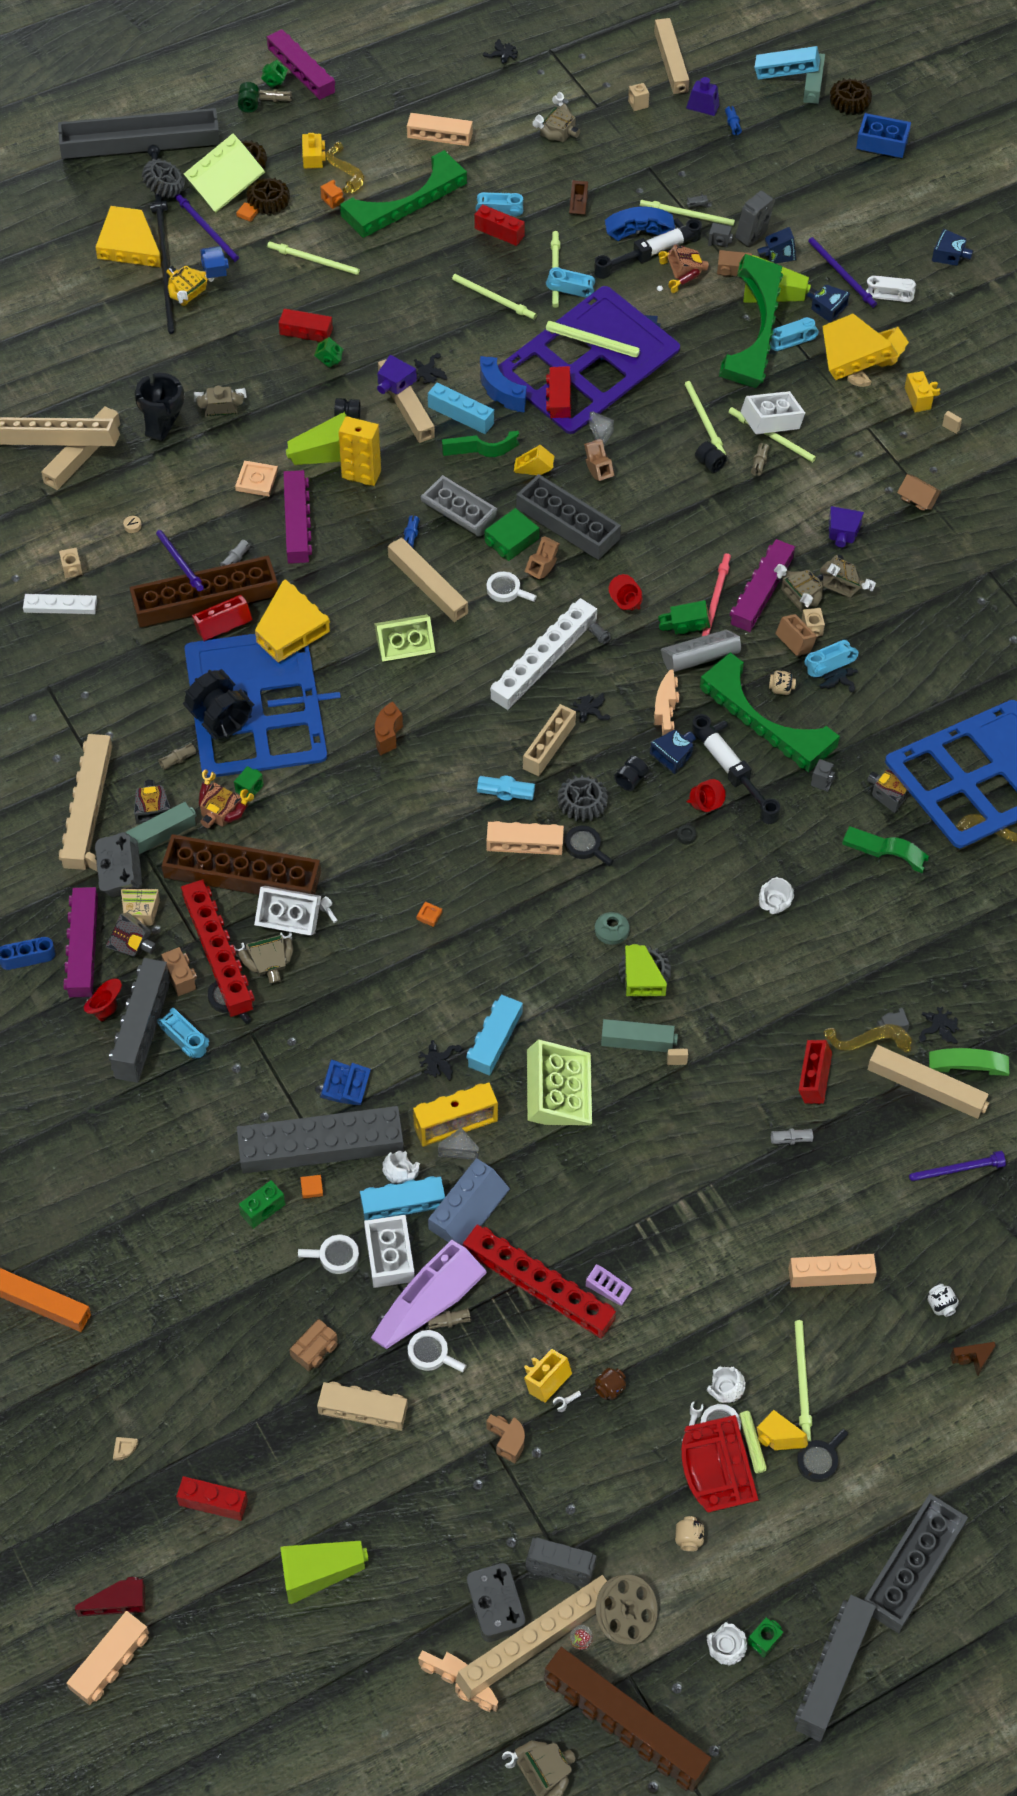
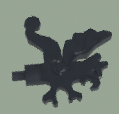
M498 39L495 42V49L497 51L491 54L483 53V56L488 58L501 56V63L504 64L509 57L515 60L518 51L515 46L510 45V43L503 45L501 40Z
M440 353L432 355L430 362L426 365H423L420 360H414L415 367L418 369L416 371L418 382L421 377L425 380L423 381L424 384L435 383L436 377L447 380V376L441 368H434V359L441 358Z
M844 665L822 675L821 677L826 681L819 686L820 688L829 689L830 687H835L840 680L842 684L850 686L849 692H854V683L848 680L846 676H853V673H858V670H853V668L844 669Z
M601 693L595 699L593 696L590 697V694L579 697L578 700H581V704H577L574 701L573 707L577 708H571L576 712H580L579 719L581 723L587 720L588 714H594L600 720H610V715L602 716L597 709L605 701L604 693Z
M937 1007L938 1014L930 1011L928 1013L922 1012L926 1020L933 1023L931 1027L922 1030L919 1040L924 1042L926 1040L925 1034H934L939 1029V1035L942 1040H945L947 1043L957 1044L958 1041L953 1037L952 1033H955V1030H959L957 1027L958 1019L954 1017L955 1020H952V1018L948 1019L947 1015H951L952 1012L947 1010L945 1014H942L943 1007Z
M431 1040L428 1055L420 1052L421 1055L418 1056V1058H425L424 1061L419 1062L421 1064L420 1067L428 1064V1070H424V1073L433 1075L436 1078V1075L440 1076V1072L437 1069L438 1065L448 1081H451L453 1071L451 1070V1065L445 1060L448 1059L453 1050L460 1052L462 1047L460 1045H451L444 1052H437V1045L434 1040Z

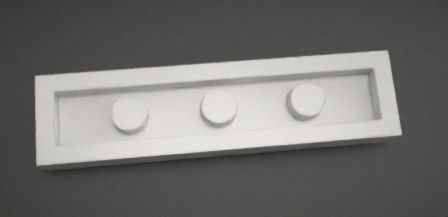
M25 594L23 610L24 613L95 614L97 597L89 595Z

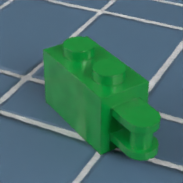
M706 600L670 607L671 613L658 616V621L660 622L659 629L662 631L674 629L675 634L711 628Z

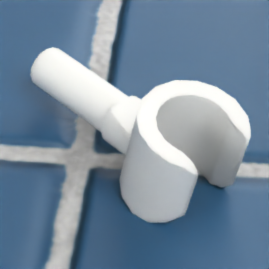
M324 897L320 901L319 908L321 911L326 912L333 923L338 920L329 908L332 902L328 897Z
M577 1391L566 1398L556 1397L553 1400V1405L562 1402L563 1405L557 1410L564 1412L567 1404L581 1396V1393Z
M695 1401L691 1403L689 1426L694 1425L697 1418L702 1415L703 1404L700 1410H695L693 1408Z

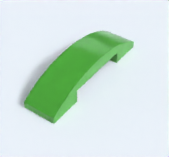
M941 1049L929 1052V1068L938 1072H949L950 1069L989 1071V1075L1009 1076V1056L981 1049Z

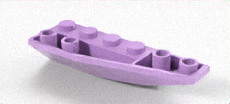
M451 1240L421 1269L399 1295L371 1337L372 1340L388 1349L458 1302L487 1273L486 1270L465 1247Z

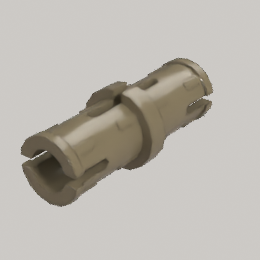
M277 89L273 91H259L261 93L259 94L260 100H273V102H291L292 100L290 98L292 97L291 91H278Z
M760 443L757 454L754 455L751 473L755 476L757 470V476L762 474L763 466L767 462L766 456L769 450L767 444H764L762 449L763 443Z
M189 743L181 749L173 750L169 755L160 758L158 762L161 768L165 770L176 763H182L184 759L196 754V749L192 743Z
M466 1308L454 1312L445 1311L444 1314L435 1316L428 1321L429 1330L445 1326L450 1328L455 1324L471 1322L469 1309Z

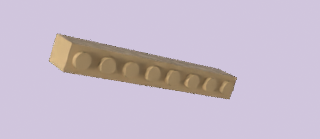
M0 417V445L115 446L120 436L114 419Z
M88 734L87 741L83 743L84 756L80 757L81 769L77 771L76 782L78 783L77 787L73 788L74 801L70 803L69 812L71 814L70 818L66 820L67 833L63 834L62 843L64 846L59 851V860L62 861L63 868L86 870L87 868L84 856L91 849L112 751V741L108 735Z
M601 1575L458 1671L455 1682L468 1700L595 1615L597 1596L602 1586L607 1582L605 1577ZM610 1597L605 1599V1607L612 1603Z

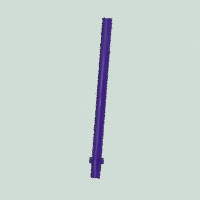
M178 194L176 200L179 202V205L185 208L230 258L236 262L239 259L238 255L194 210L189 201Z
M813 237L808 240L816 251L859 293L865 303H868L872 308L877 305V302L872 298L873 296L867 293Z
M158 530L156 535L189 578L192 587L196 588L197 591H202L204 587L201 584V579L195 576L163 531Z

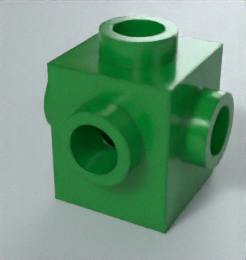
M276 59L271 64H266L263 67L261 79L271 88H274L276 85L283 83L288 69Z
M328 337L318 343L314 356L329 368L341 361L343 348Z

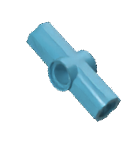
M480 776L478 779V793L497 795L499 799L507 801L512 798L533 800L535 784L519 782L511 776H502L500 779Z

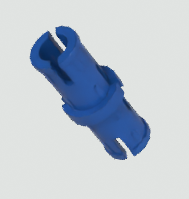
M728 106L725 109L728 118L727 123L731 127L732 134L736 135L737 133L739 135L742 132L739 124L740 119L736 115L735 108Z
M412 515L409 517L408 525L404 530V540L413 548L414 540L418 535L417 528L420 519L414 516L412 521Z

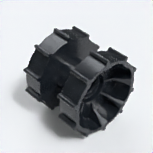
M223 669L209 670L199 678H195V682L185 691V702H183V705L196 720L204 718V722L201 725L215 740L225 737L228 739L229 736L238 730H242L248 719L252 717V708L255 705L241 689L233 691V687L236 684Z

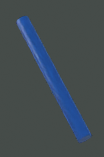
M340 692L317 694L318 701L341 698ZM304 697L268 700L267 703L268 707L304 703Z

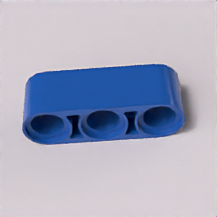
M41 937L3 945L0 947V966L5 970H11L51 961L56 954L53 942L48 937Z

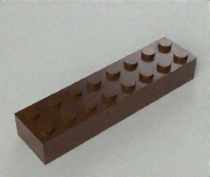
M268 555L194 572L195 576L201 579V584L204 587L202 591H197L196 588L192 587L186 574L129 587L140 628L192 616L238 595H242L247 603L274 597L278 590V583Z
M172 834L163 859L162 871L164 878L190 883L203 880L207 886L258 895L262 886L315 895L321 875L320 860Z
M560 1647L545 1667L544 1681L548 1689L554 1693L557 1691L565 1696L564 1700L573 1707L577 1705L583 1710L582 1713L592 1721L594 1719L601 1723V1728L609 1734L614 1733L620 1738L619 1741L627 1748L633 1747L639 1752L638 1755L644 1761H651L657 1765V1770L667 1777L669 1775L677 1780L676 1784L685 1791L689 1789L692 1792L695 1790L709 1770L712 1759L710 1756L563 1647Z

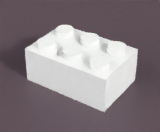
M790 391L746 396L741 409V414L755 434L800 429L805 415L804 410Z
M262 886L260 887L254 925L313 935L316 931L321 896Z
M406 1215L364 1221L373 1288L410 1283L414 1278V1267Z

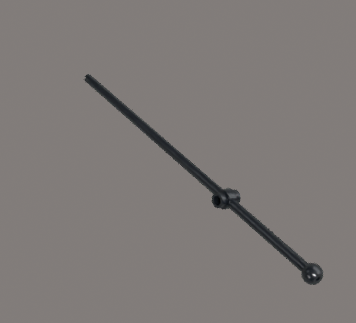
M151 145L148 148V154L152 160H157L160 154V149L156 145ZM155 193V201L150 204L152 213H157L167 327L169 334H173L174 321L172 301L168 292L169 275L166 273L168 270L163 218V213L168 210L167 201H162L161 195H156Z

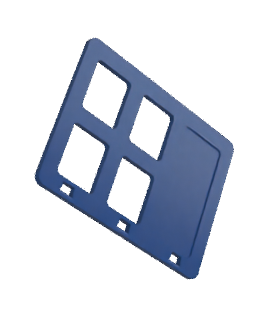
M256 634L190 642L185 645L190 686L195 682V678H199L209 670L223 669L236 684L233 687V691L241 689L255 704L252 708V717L248 719L242 730L232 734L250 732L254 734L257 757L253 759L215 763L212 747L213 737L201 725L204 722V718L196 720L194 717L202 772L205 769L208 770L207 778L211 776V772H214L216 777L241 774L247 766L263 771L320 763L327 759L309 645L304 647L305 653L297 651L280 662H277L256 642ZM294 686L302 687L305 704L304 711L271 716L263 714L261 691ZM312 690L313 697L306 698L305 692ZM300 725L308 726L312 746L310 751L270 755L266 733L268 730ZM319 736L320 743H314L313 737Z
M1009 700L889 753L885 758L886 765L953 846L957 848L968 846L1017 823V806L999 813L976 786L994 776L1002 775L1017 792V701ZM1001 711L1002 714L996 717L994 713ZM956 730L958 734L954 736H951L949 734L950 732ZM963 736H969L991 763L970 773H965L945 750L943 745ZM911 750L913 754L906 757L904 753ZM925 753H930L952 781L926 791L903 763ZM962 792L986 821L967 830L959 831L936 803Z

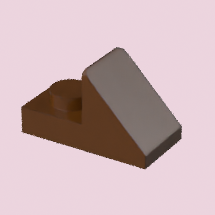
M572 180L569 214H586L588 181Z
M995 1342L953 1348L950 1355L952 1364L959 1363L960 1365H965L973 1361L978 1376L992 1355L996 1346Z

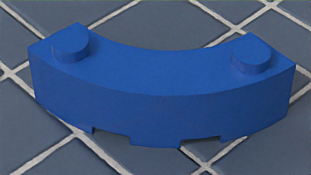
M633 207L614 213L605 219L607 234L617 241L628 235L635 234L639 230H646L647 233L661 235L675 229L673 215L654 207Z
M221 246L201 249V262L207 279L227 276L226 269L229 268L228 259L225 258Z
M480 356V380L482 386L487 391V395L495 402L498 401L504 404L505 408L525 412L527 386L516 384L504 377L498 368L497 358Z

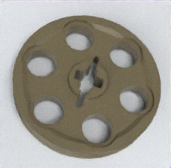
M619 1575L609 1579L602 1586L596 1600V1618L604 1635L615 1643L630 1645L643 1641L652 1632L657 1620L658 1609L654 1592L647 1582L634 1575ZM620 1581L625 1583V1591L623 1593H620L618 1590ZM639 1587L644 1592L641 1600L636 1596V1591ZM607 1597H610L612 1600V1606L609 1610L605 1607V1599ZM625 1605H628V1606H629V1607L627 1608V1611L629 1612L628 1614H625V1611H626ZM643 1610H646L649 1615L646 1622L641 1618ZM613 1619L617 1623L615 1632H612L609 1626ZM630 1626L635 1628V1636L633 1638H630L628 1635Z

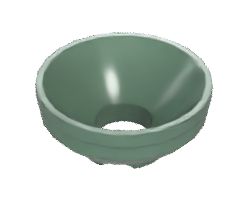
M607 912L596 920L595 934L605 944H619L626 940L629 935L630 927L628 920L620 913ZM614 919L618 922V925L611 927L607 924V921Z

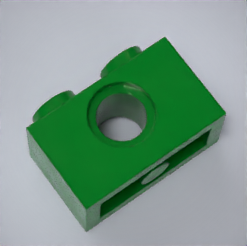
M270 1180L239 1203L240 1215L254 1229L285 1206V1198L283 1192Z

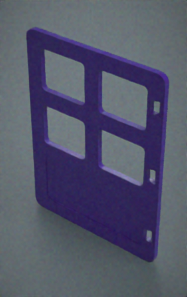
M602 286L558 319L556 323L638 347L640 349L638 357L635 358L584 342L591 349L572 364H567L546 346L560 334L550 333L551 331L545 329L499 364L498 368L508 380L527 386L526 399L550 418V411L546 410V401H548L546 388H549V384L546 383L540 389L535 390L515 374L513 370L533 355H537L550 367L570 366L571 384L589 398L592 403L573 418L550 419L566 433L574 434L680 351V344L610 287ZM595 299L596 302L592 305L588 304L591 300ZM519 357L520 360L514 364L512 361ZM601 357L626 376L605 393L601 392L580 374Z

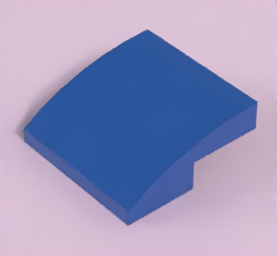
M331 1060L320 1097L345 1104L361 1105L371 1069L355 1063H351L349 1066Z

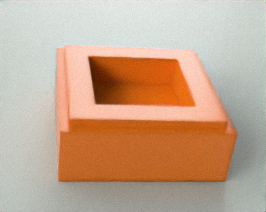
M244 202L236 214L237 217L251 222L258 214L259 208L255 210L253 206Z
M425 902L416 919L434 927L442 914V908Z
M321 1175L301 1177L303 1198L323 1196Z

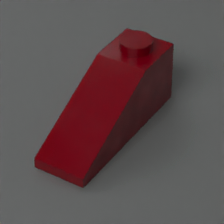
M128 1577L126 1580H120L75 1605L77 1616L124 1614L126 1611L129 1613L145 1612V1584L143 1579Z

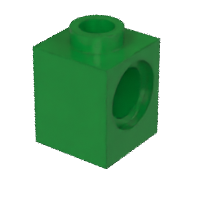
M248 766L234 781L236 793L240 794L243 789L248 790L246 798L249 793L255 796L264 785L261 772Z
M766 1617L749 1636L747 1644L765 1658L782 1639V1628L776 1621H770ZM768 1632L772 1635V1639L765 1640L761 1634Z

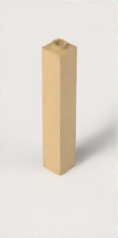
M671 19L655 20L654 33L673 94L687 93L689 91V77Z
M387 359L378 362V371ZM411 386L399 394L389 391L418 442L421 443L435 438L434 425Z
M106 406L94 417L98 419H114L117 428L120 426L119 413ZM66 446L41 471L44 484L58 490L100 446Z
M403 538L393 541L388 546V557L453 622L468 614V602Z
M877 1045L869 1061L867 1070L977 1119L981 1112L985 1114L989 1106V1102H987L988 1093L882 1046Z

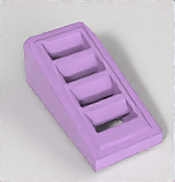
M597 1264L586 1279V1287L620 1306L624 1304L632 1291L630 1286ZM597 1276H600L601 1278L596 1282L595 1279ZM605 1280H607L608 1283L605 1287H603L602 1284ZM613 1284L616 1285L614 1290L610 1292L609 1289L611 1288V1286ZM619 1289H623L621 1295L617 1297L616 1294L618 1293Z

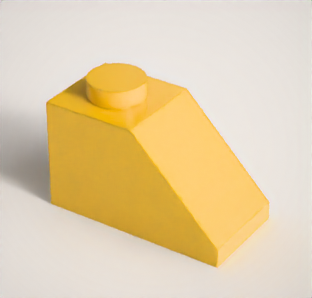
M538 445L516 458L514 472L542 475L553 468L554 455L542 445Z
M775 1410L757 1427L758 1440L764 1446H770L774 1450L806 1448L808 1446L807 1434Z

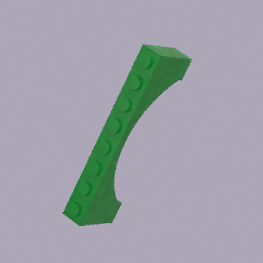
M443 150L431 157L433 170L427 183L414 194L390 202H366L356 200L353 197L340 204L341 217L364 238L467 184V171Z
M745 254L739 262L737 276L741 277L748 285L759 306L761 318L760 331L752 346L734 355L727 354L721 362L719 377L753 388H757L760 383L764 382V369L768 363L766 356L771 347L769 340L773 335L771 328L776 318L774 311H776L778 306L776 300L781 290L779 283L783 278L781 265Z
M731 652L701 676L700 688L705 694L710 695L718 704L728 709L732 715L737 716L745 725L755 730L759 736L764 737L773 747L778 748L786 757L791 758L800 768L805 769L807 772H810L817 766L819 759H825L838 747L840 736L827 726L820 729H794L775 724L756 712L748 703L741 688L740 675L743 673L744 662Z

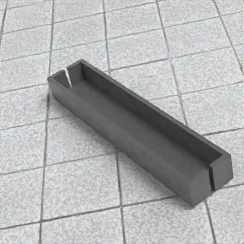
M216 108L58 122L62 159L148 151L151 145L158 146L160 150L220 144Z

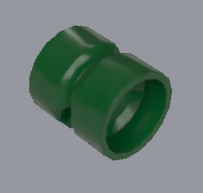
M252 82L242 83L239 87L238 107L246 113L254 112L258 107L259 88Z

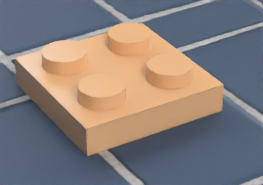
M244 461L235 486L236 491L269 497L278 473V466Z

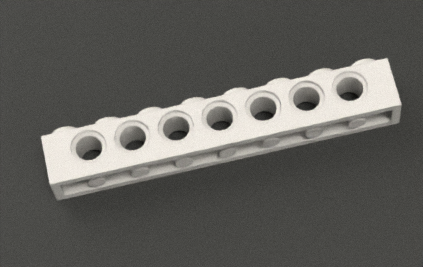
M581 598L576 603H572L569 610L565 614L560 615L558 621L551 625L547 632L540 636L531 648L529 647L520 659H517L509 670L503 673L502 678L492 684L490 688L491 700L509 710L590 625L597 620V608Z

